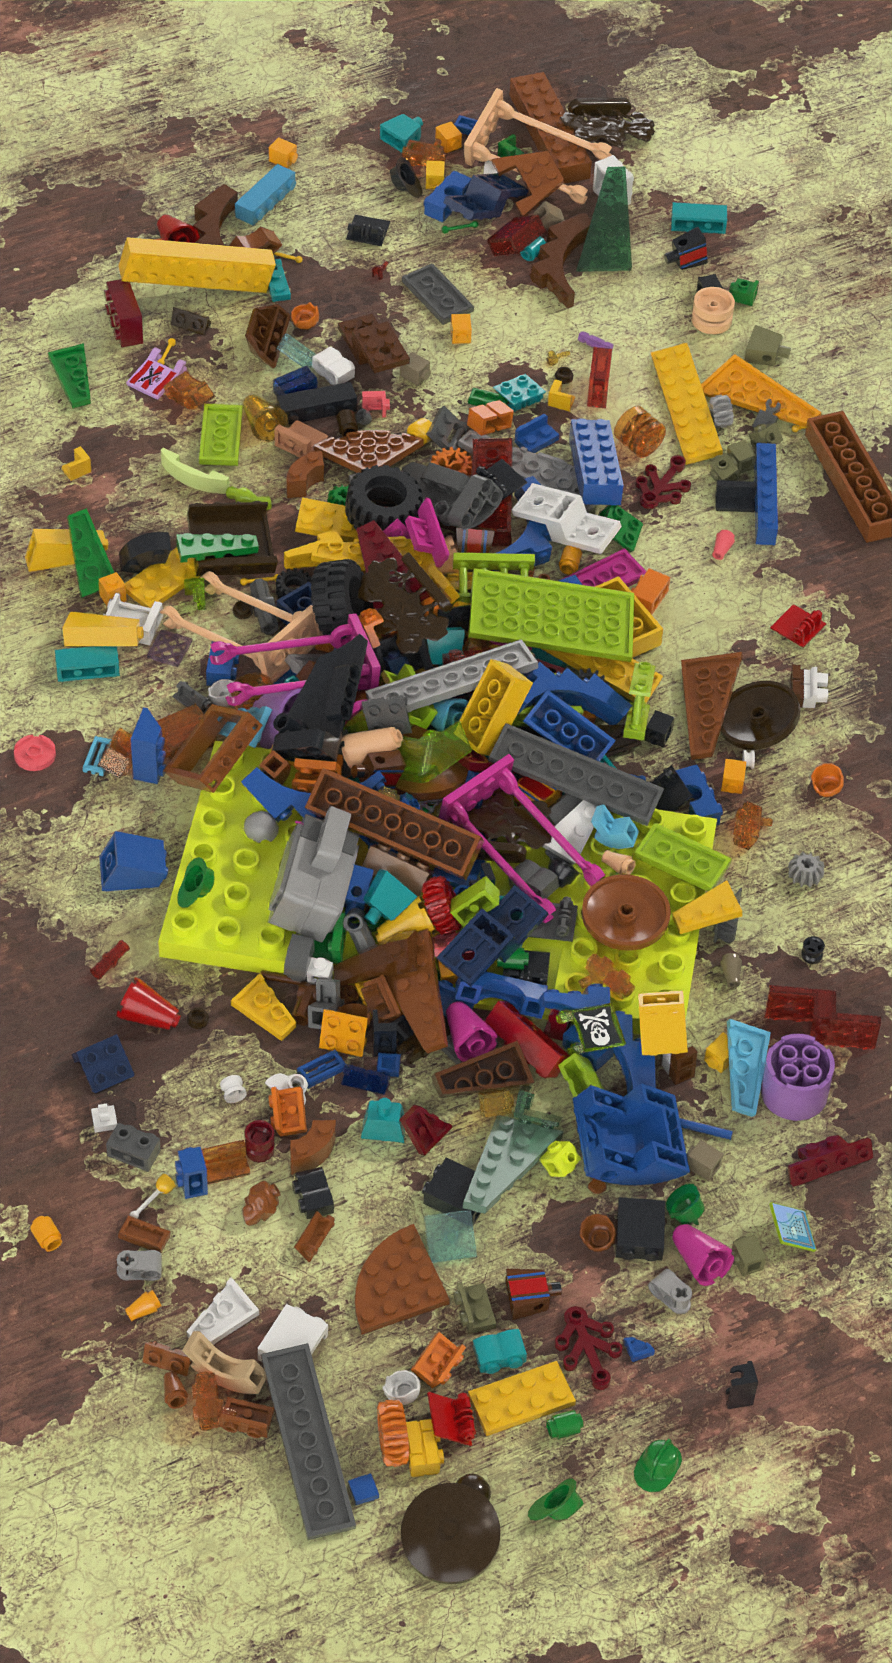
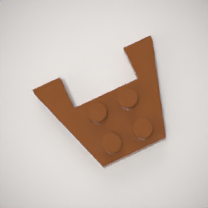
M548 151L492 159V164L499 176L516 168L530 192V196L515 202L516 208L523 219L528 216L532 209H536L542 200L546 197L548 198L564 183V179Z

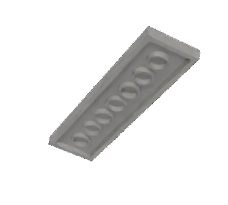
M521 639L365 691L366 698L377 699L384 697L386 699L387 696H390L392 699V697L403 695L408 700V705H405L406 710L411 712L415 709L475 690L490 659L507 663L521 674L538 669V661Z

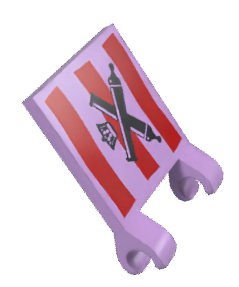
M155 347L147 360L130 377L126 384L158 400L173 382L187 371V367L185 366L186 362L181 359L178 360L174 369L158 363L157 361L161 359L162 355H160L161 350Z

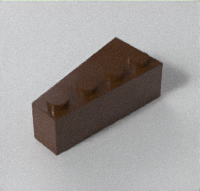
M518 1041L436 1072L431 1076L439 1098L528 1087L535 1083Z

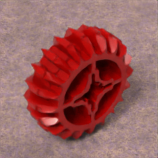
M435 876L425 881L422 886V897L425 902L426 911L429 914V919H431L436 930L444 936L461 930L462 925L450 913L451 900L456 896V893L449 881L444 876Z

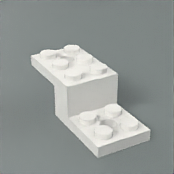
M534 483L531 484L512 509L513 516L546 524L553 542L602 554L622 527L620 521L587 513L580 495Z

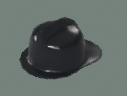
M400 157L396 162V166L390 170L391 181L398 190L407 191L412 196L419 198L423 193L421 184L410 162L406 158Z
M548 850L545 851L546 855L550 858L548 869L558 876L560 888L572 884L579 874L582 875L569 862Z

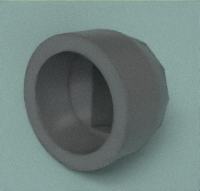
M364 408L358 410L356 413L357 423L361 425L370 424L372 421L371 413Z

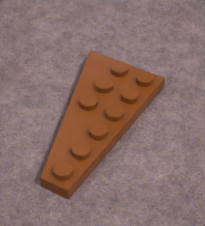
M742 652L681 660L691 760L713 757L743 658Z
M425 929L417 932V971L388 976L385 979L421 1046L427 1053H431L448 1047L432 936L431 932Z

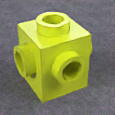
M554 1141L547 1147L548 1150L539 1159L551 1177H565L576 1168L575 1165L581 1160V1157L577 1153L576 1147L570 1141Z

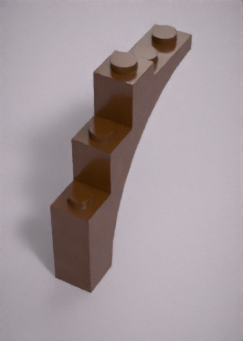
M223 184L194 206L195 220L197 222L193 227H195L200 236V239L194 243L225 246L220 236V230L227 216L235 209V203L238 201L237 191Z
M586 213L548 227V243L540 246L539 261L531 266L530 278L532 282L536 283L540 289L547 287L567 309L574 306L575 292L568 284L564 275V263L575 248L594 237L595 223Z

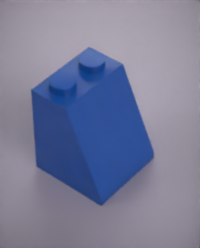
M115 831L99 856L102 891L159 887L168 875V867H166L165 862L167 851L164 850V841Z

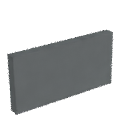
M433 263L402 276V282L443 325L451 322V314H469L474 312V306Z

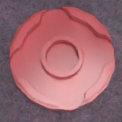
M27 735L21 738L14 747L15 762L19 767L28 771L43 770L49 767L56 757L55 744L44 735H39V737Z

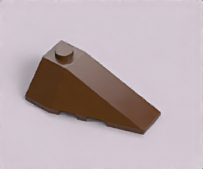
M412 930L394 934L334 965V979L340 980V986L372 980L383 974L384 977L417 971V931Z

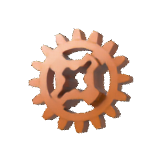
M450 447L449 450L442 448V452L436 451V456L432 455L431 463L461 472L467 476L472 474L473 461H471V456H467V451L460 452V448L453 450V447Z

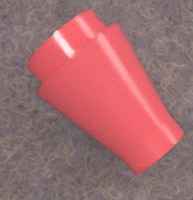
M721 530L717 533L712 553L715 559L722 560L735 543V535L731 531Z

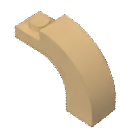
M200 1331L192 1332L182 1350L193 1361L191 1367L209 1381L228 1390L243 1394H258L266 1381L265 1371L255 1359L240 1360L222 1353Z

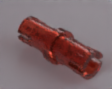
M119 940L109 952H105L102 955V959L90 970L91 974L98 980L102 979L111 968H115L118 965V961L130 950L128 944L123 940Z

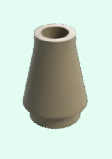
M736 953L725 954L722 956L720 965L727 986L731 988L738 987L740 985L742 960Z

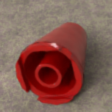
M163 215L157 221V228L164 241L194 243L200 239L195 227L171 215Z
M137 977L134 978V983L131 982L120 1005L123 1006L121 1012L117 1011L116 1017L123 1020L170 1030L171 1027L176 1028L181 1019V1016L178 1015L179 1009Z

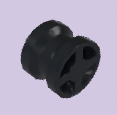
M815 936L804 940L801 957L805 962L817 964L822 960L825 948L823 940Z

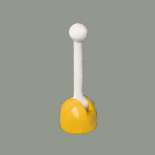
M163 1173L156 1181L157 1190L136 1211H132L130 1216L138 1219L139 1213L159 1193L168 1194L176 1187L175 1182Z

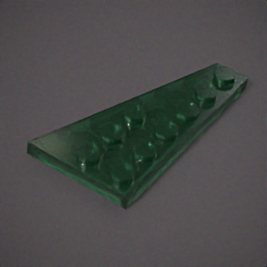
M626 166L607 167L576 272L632 270Z

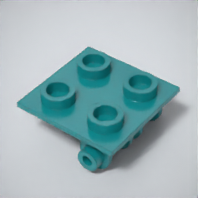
M526 374L493 387L509 401L507 406L514 410V412L540 402L543 399V394L546 393L542 387Z

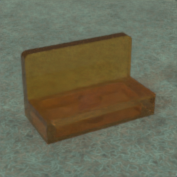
M244 1139L201 1149L207 1168V1184L250 1175Z

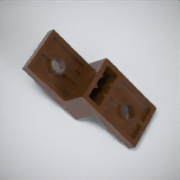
M372 313L338 323V330L358 364L368 363L374 374L410 364L408 354L388 321L378 323Z

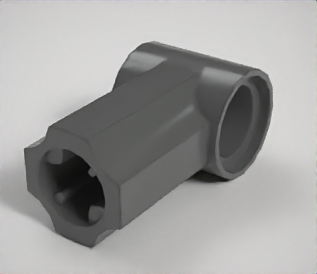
M352 908L346 914L343 924L345 929L349 931L359 953L375 945L376 942L364 918V911L360 908ZM350 917H357L360 923L353 924L350 921Z

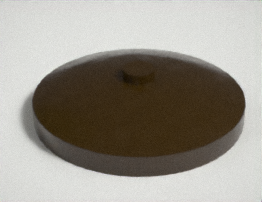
M756 681L739 687L731 694L721 727L722 736L730 744L748 750L763 749L781 742L793 732L800 719L801 710L796 694L788 686L775 681Z
M443 1483L424 1490L410 1503L401 1524L402 1547L409 1563L425 1578L441 1584H460L478 1577L491 1565L500 1545V1523L493 1505L482 1493L464 1484Z

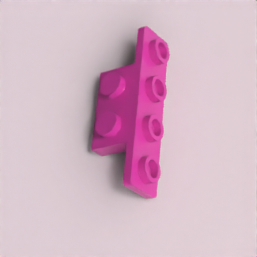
M426 498L418 509L419 518L408 516L405 523L414 550L431 553L436 567L441 568L445 561L448 560L450 554L431 499Z

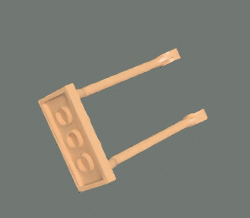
M498 88L494 91L464 143L465 164L472 166L475 160L486 162L488 160L492 161L494 158H500L491 154L485 146L488 143L490 133L495 131L499 118L505 120L514 118L592 151L599 160L612 155L609 153L612 147L606 143H590L514 111L511 105L503 101V90ZM562 184L558 188V190L567 193L576 203L584 204L588 198L585 196L588 190L583 186Z
M208 571L200 577L210 583L203 589L208 594H227L290 622L269 642L323 636L318 628V623H316L312 605L303 612L297 611L294 614H290L224 585L213 572ZM166 606L160 611L161 614H166L169 617L163 623L169 629L185 628L214 642L222 641L231 643L236 647L242 646L183 619L172 606ZM316 645L242 655L253 659L255 665L261 670L264 684L272 685L290 669V666L285 662L288 654H307Z

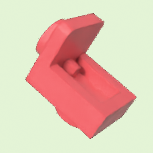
M362 391V408L368 411L382 410V417H386V410H390V399H386L385 391Z

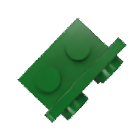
M608 505L599 512L598 516L620 521L622 527L612 540L629 552H633L643 523L618 505Z
M341 913L330 933L328 932L322 943L314 940L315 950L312 958H325L333 962V964L342 962L347 933L343 924L346 916L345 913Z

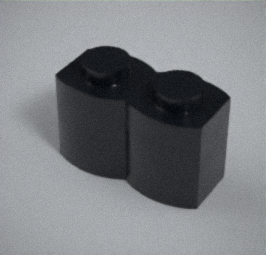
M318 1167L296 1172L295 1180L292 1181L294 1194H299L300 1197L298 1200L300 1213H305L307 1219L313 1218L316 1211L322 1216L333 1214L334 1202L323 1168Z

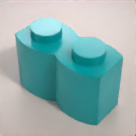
M519 1329L485 1335L473 1340V1351L480 1373L494 1374L503 1367L515 1369L521 1367L526 1362L527 1353Z

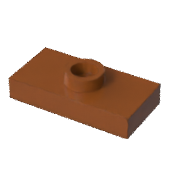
M129 1215L118 1233L119 1239L148 1250L159 1251L160 1253H162L171 1236V1231Z

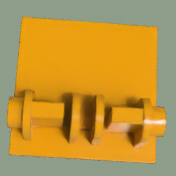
M324 1009L319 1048L331 1051L336 1049L340 1053L363 1057L364 1046L367 1043L365 1036L368 1018Z

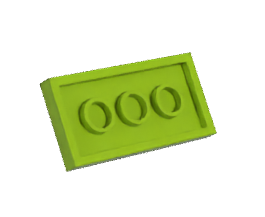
M204 404L199 452L200 465L238 466L243 405Z
M657 823L653 824L634 852L635 858L707 892L716 887L732 858Z

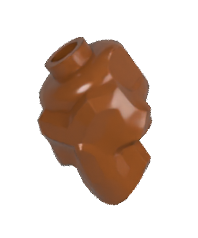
M263 1180L250 1188L249 1195L244 1198L246 1206L242 1209L244 1221L248 1226H253L260 1220L267 1221L270 1216L275 1214L276 1207L279 1205L278 1197L281 1194L274 1183L270 1185L267 1181Z

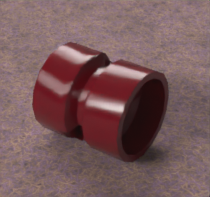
M263 1120L249 1123L244 1132L245 1154L253 1162H266L273 1156L275 1151L274 1128L270 1123Z

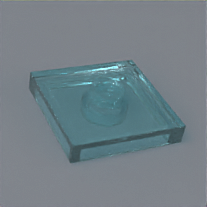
M471 1210L424 1216L428 1252L432 1263L477 1257Z

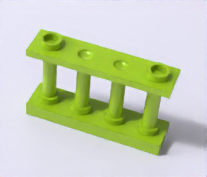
M454 553L453 569L459 570L458 594L460 597L453 605L457 601L471 603V593H467V570L476 568L499 570L502 573H508L509 570H518L521 576L528 577V571H534L535 554Z
M649 662L635 663L629 694L635 695V701L630 702L632 707L627 713L623 738L644 740L650 704H646L644 700L645 696L650 697L656 667Z

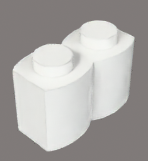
M328 347L312 357L313 369L319 375L325 377L331 385L346 383L354 378L355 366L353 362L342 357L338 350Z

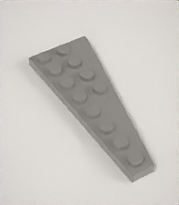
M469 430L458 440L459 447L491 465L503 459L524 479L534 476L542 486L580 495L575 468L567 464L565 460L541 452L535 454L527 451L525 447L519 449L510 446V443L506 441H494L491 436H481L472 430ZM584 504L587 513L596 506Z

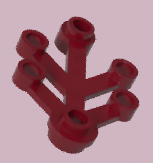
M680 455L671 457L670 469L661 480H659L655 465L649 464L645 467V475L650 477L654 489L652 491L649 490L646 477L639 476L636 478L635 486L642 492L639 500L642 507L653 509L659 503L671 502L675 505L681 503L682 494L680 492L674 491L667 495H660V493L680 490L684 493L690 491L691 482L684 479L680 482L669 483L676 473H680L685 469L686 460Z
M578 1306L570 1307L564 1314V1321L567 1325L562 1334L555 1338V1348L559 1351L567 1350L569 1339L575 1330L579 1338L570 1355L564 1357L563 1367L567 1371H574L577 1368L578 1359L584 1350L593 1371L591 1376L592 1386L597 1390H605L610 1385L611 1376L607 1370L602 1368L594 1348L608 1353L612 1358H619L622 1355L623 1347L619 1342L608 1343L588 1334L586 1328L599 1332L603 1338H610L614 1333L612 1323L597 1322L588 1318L587 1312L583 1308ZM577 1315L580 1316V1318H573L572 1316ZM609 1328L611 1331L605 1332L603 1329ZM564 1341L566 1344L560 1345L558 1342ZM617 1348L619 1351L613 1352L611 1349ZM572 1361L574 1364L568 1365L566 1362ZM598 1375H602V1376H604L605 1378H604V1379H599L597 1376H598Z

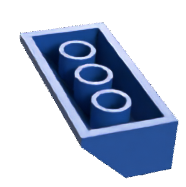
M548 689L523 721L548 741L599 762L616 741Z

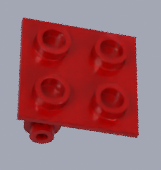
M793 604L770 629L804 648L827 623L822 621L823 614L820 610H814L810 614Z
M428 1392L434 1436L472 1446L476 1429L474 1427V1417L472 1416L473 1412L470 1409V1397L466 1393H460L457 1395V1399H452Z

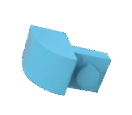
M605 805L597 806L591 823L597 830L594 838L599 843L610 848L624 849L634 847L639 830L630 817L614 819Z

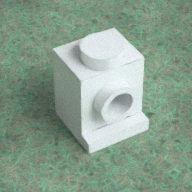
M311 957L307 970V982L316 984L317 979L314 976L332 979L334 974L333 962L325 958Z

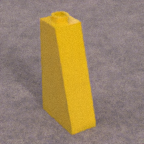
M33 529L25 555L29 572L75 564L68 529ZM96 530L104 550L107 551L108 539H105L103 530Z
M70 612L63 625L64 646H138L140 639H143L144 636L143 626H140L139 619Z

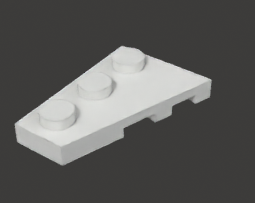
M584 800L554 826L579 854H581L594 828L591 820L597 807ZM553 837L551 843H545L542 846L570 864L574 865L576 863Z
M231 1277L227 1281L225 1288L213 1298V1302L207 1310H204L187 1330V1337L189 1338L193 1331H200L214 1345L257 1317L259 1309Z

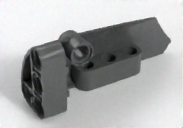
M411 462L402 468V472H408L410 477H414L418 482L417 484L420 485L423 502L426 498L431 499L437 519L445 526L452 525L463 530L473 528L491 516L502 501L503 494L500 488L491 479L477 474L470 478L461 472L434 463L424 466Z

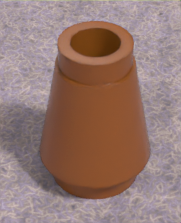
M174 1371L167 1372L163 1376L164 1401L170 1408H181L187 1403L188 1393L178 1374Z

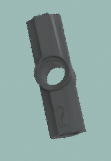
M259 578L250 583L252 597L275 607L274 598L270 595L267 581ZM253 606L254 615L258 618L261 632L266 635L274 634L278 630L277 617Z

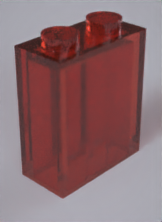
M539 215L515 217L486 241L494 256L518 254L546 230Z
M593 347L587 400L588 407L606 408L613 349Z

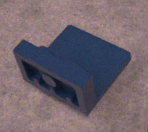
M117 1034L71 1054L74 1062H80L93 1093L102 1091L134 1076L133 1069Z

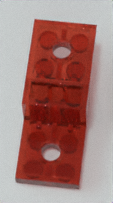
M769 985L764 1018L794 1020L797 1022L808 1021V1035L815 1037V1041L822 1045L842 1048L854 1047L864 1050L875 1049L881 1026L880 1016L836 1013V991Z

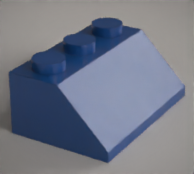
M145 707L142 709L131 737L133 779L158 784L160 777L165 775L163 771L166 767V764H163L166 754L163 751L165 738L162 737V728L148 708Z

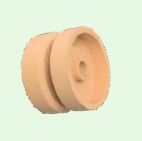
M707 287L699 290L694 296L691 320L694 327L703 333L713 335L727 331L732 325L735 300L732 294L719 287Z

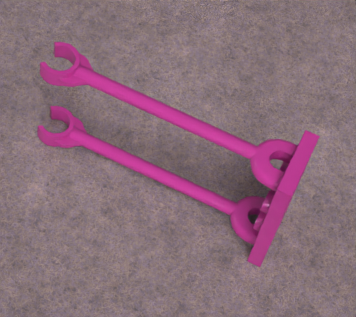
M348 614V623L335 628L331 635L237 647L231 643L217 641L210 644L212 651L215 653L216 651L224 650V653L219 656L211 655L209 658L212 664L221 665L236 655L327 643H331L334 648L338 649L350 642L358 634H361L367 640L368 638L357 614ZM369 640L357 690L367 691L379 686L381 666ZM306 680L252 687L240 682H232L226 685L230 693L241 691V693L234 697L227 696L225 698L229 705L237 706L255 695L303 688Z
M508 754L444 797L438 818L447 822L451 821L454 825L481 836L484 840L482 848L521 891L548 912L549 915L542 921L546 924L554 918L551 915L556 911L554 905L548 899L536 895L469 821L466 810H472L477 805V802L482 799H488L500 787L505 793L513 794L583 871L585 881L590 887L600 881L605 874L598 865L586 861L518 788L517 780L511 772L514 759Z

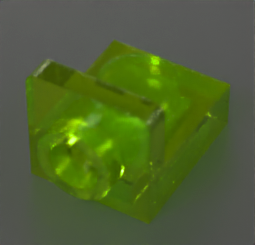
M204 578L184 579L185 595H193V602H197L198 610H206Z

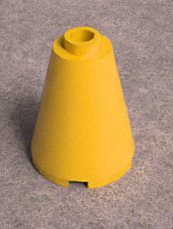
M418 896L394 920H386L377 928L378 933L375 934V937L380 942L397 933L412 930L420 932L425 929L431 932L432 937L439 934L434 928L431 919H429L424 902Z

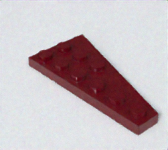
M374 520L356 529L366 573L369 571L368 566L373 560L382 562L387 558H395L397 560V572H408V569L401 560L402 554ZM398 576L391 577L389 581L398 582L402 580V578L398 579ZM414 577L409 578L405 582V589L409 593H414L422 587ZM403 582L399 583V588L402 587ZM426 591L419 594L421 601L430 597ZM381 601L373 602L374 609L378 611L383 607V603Z

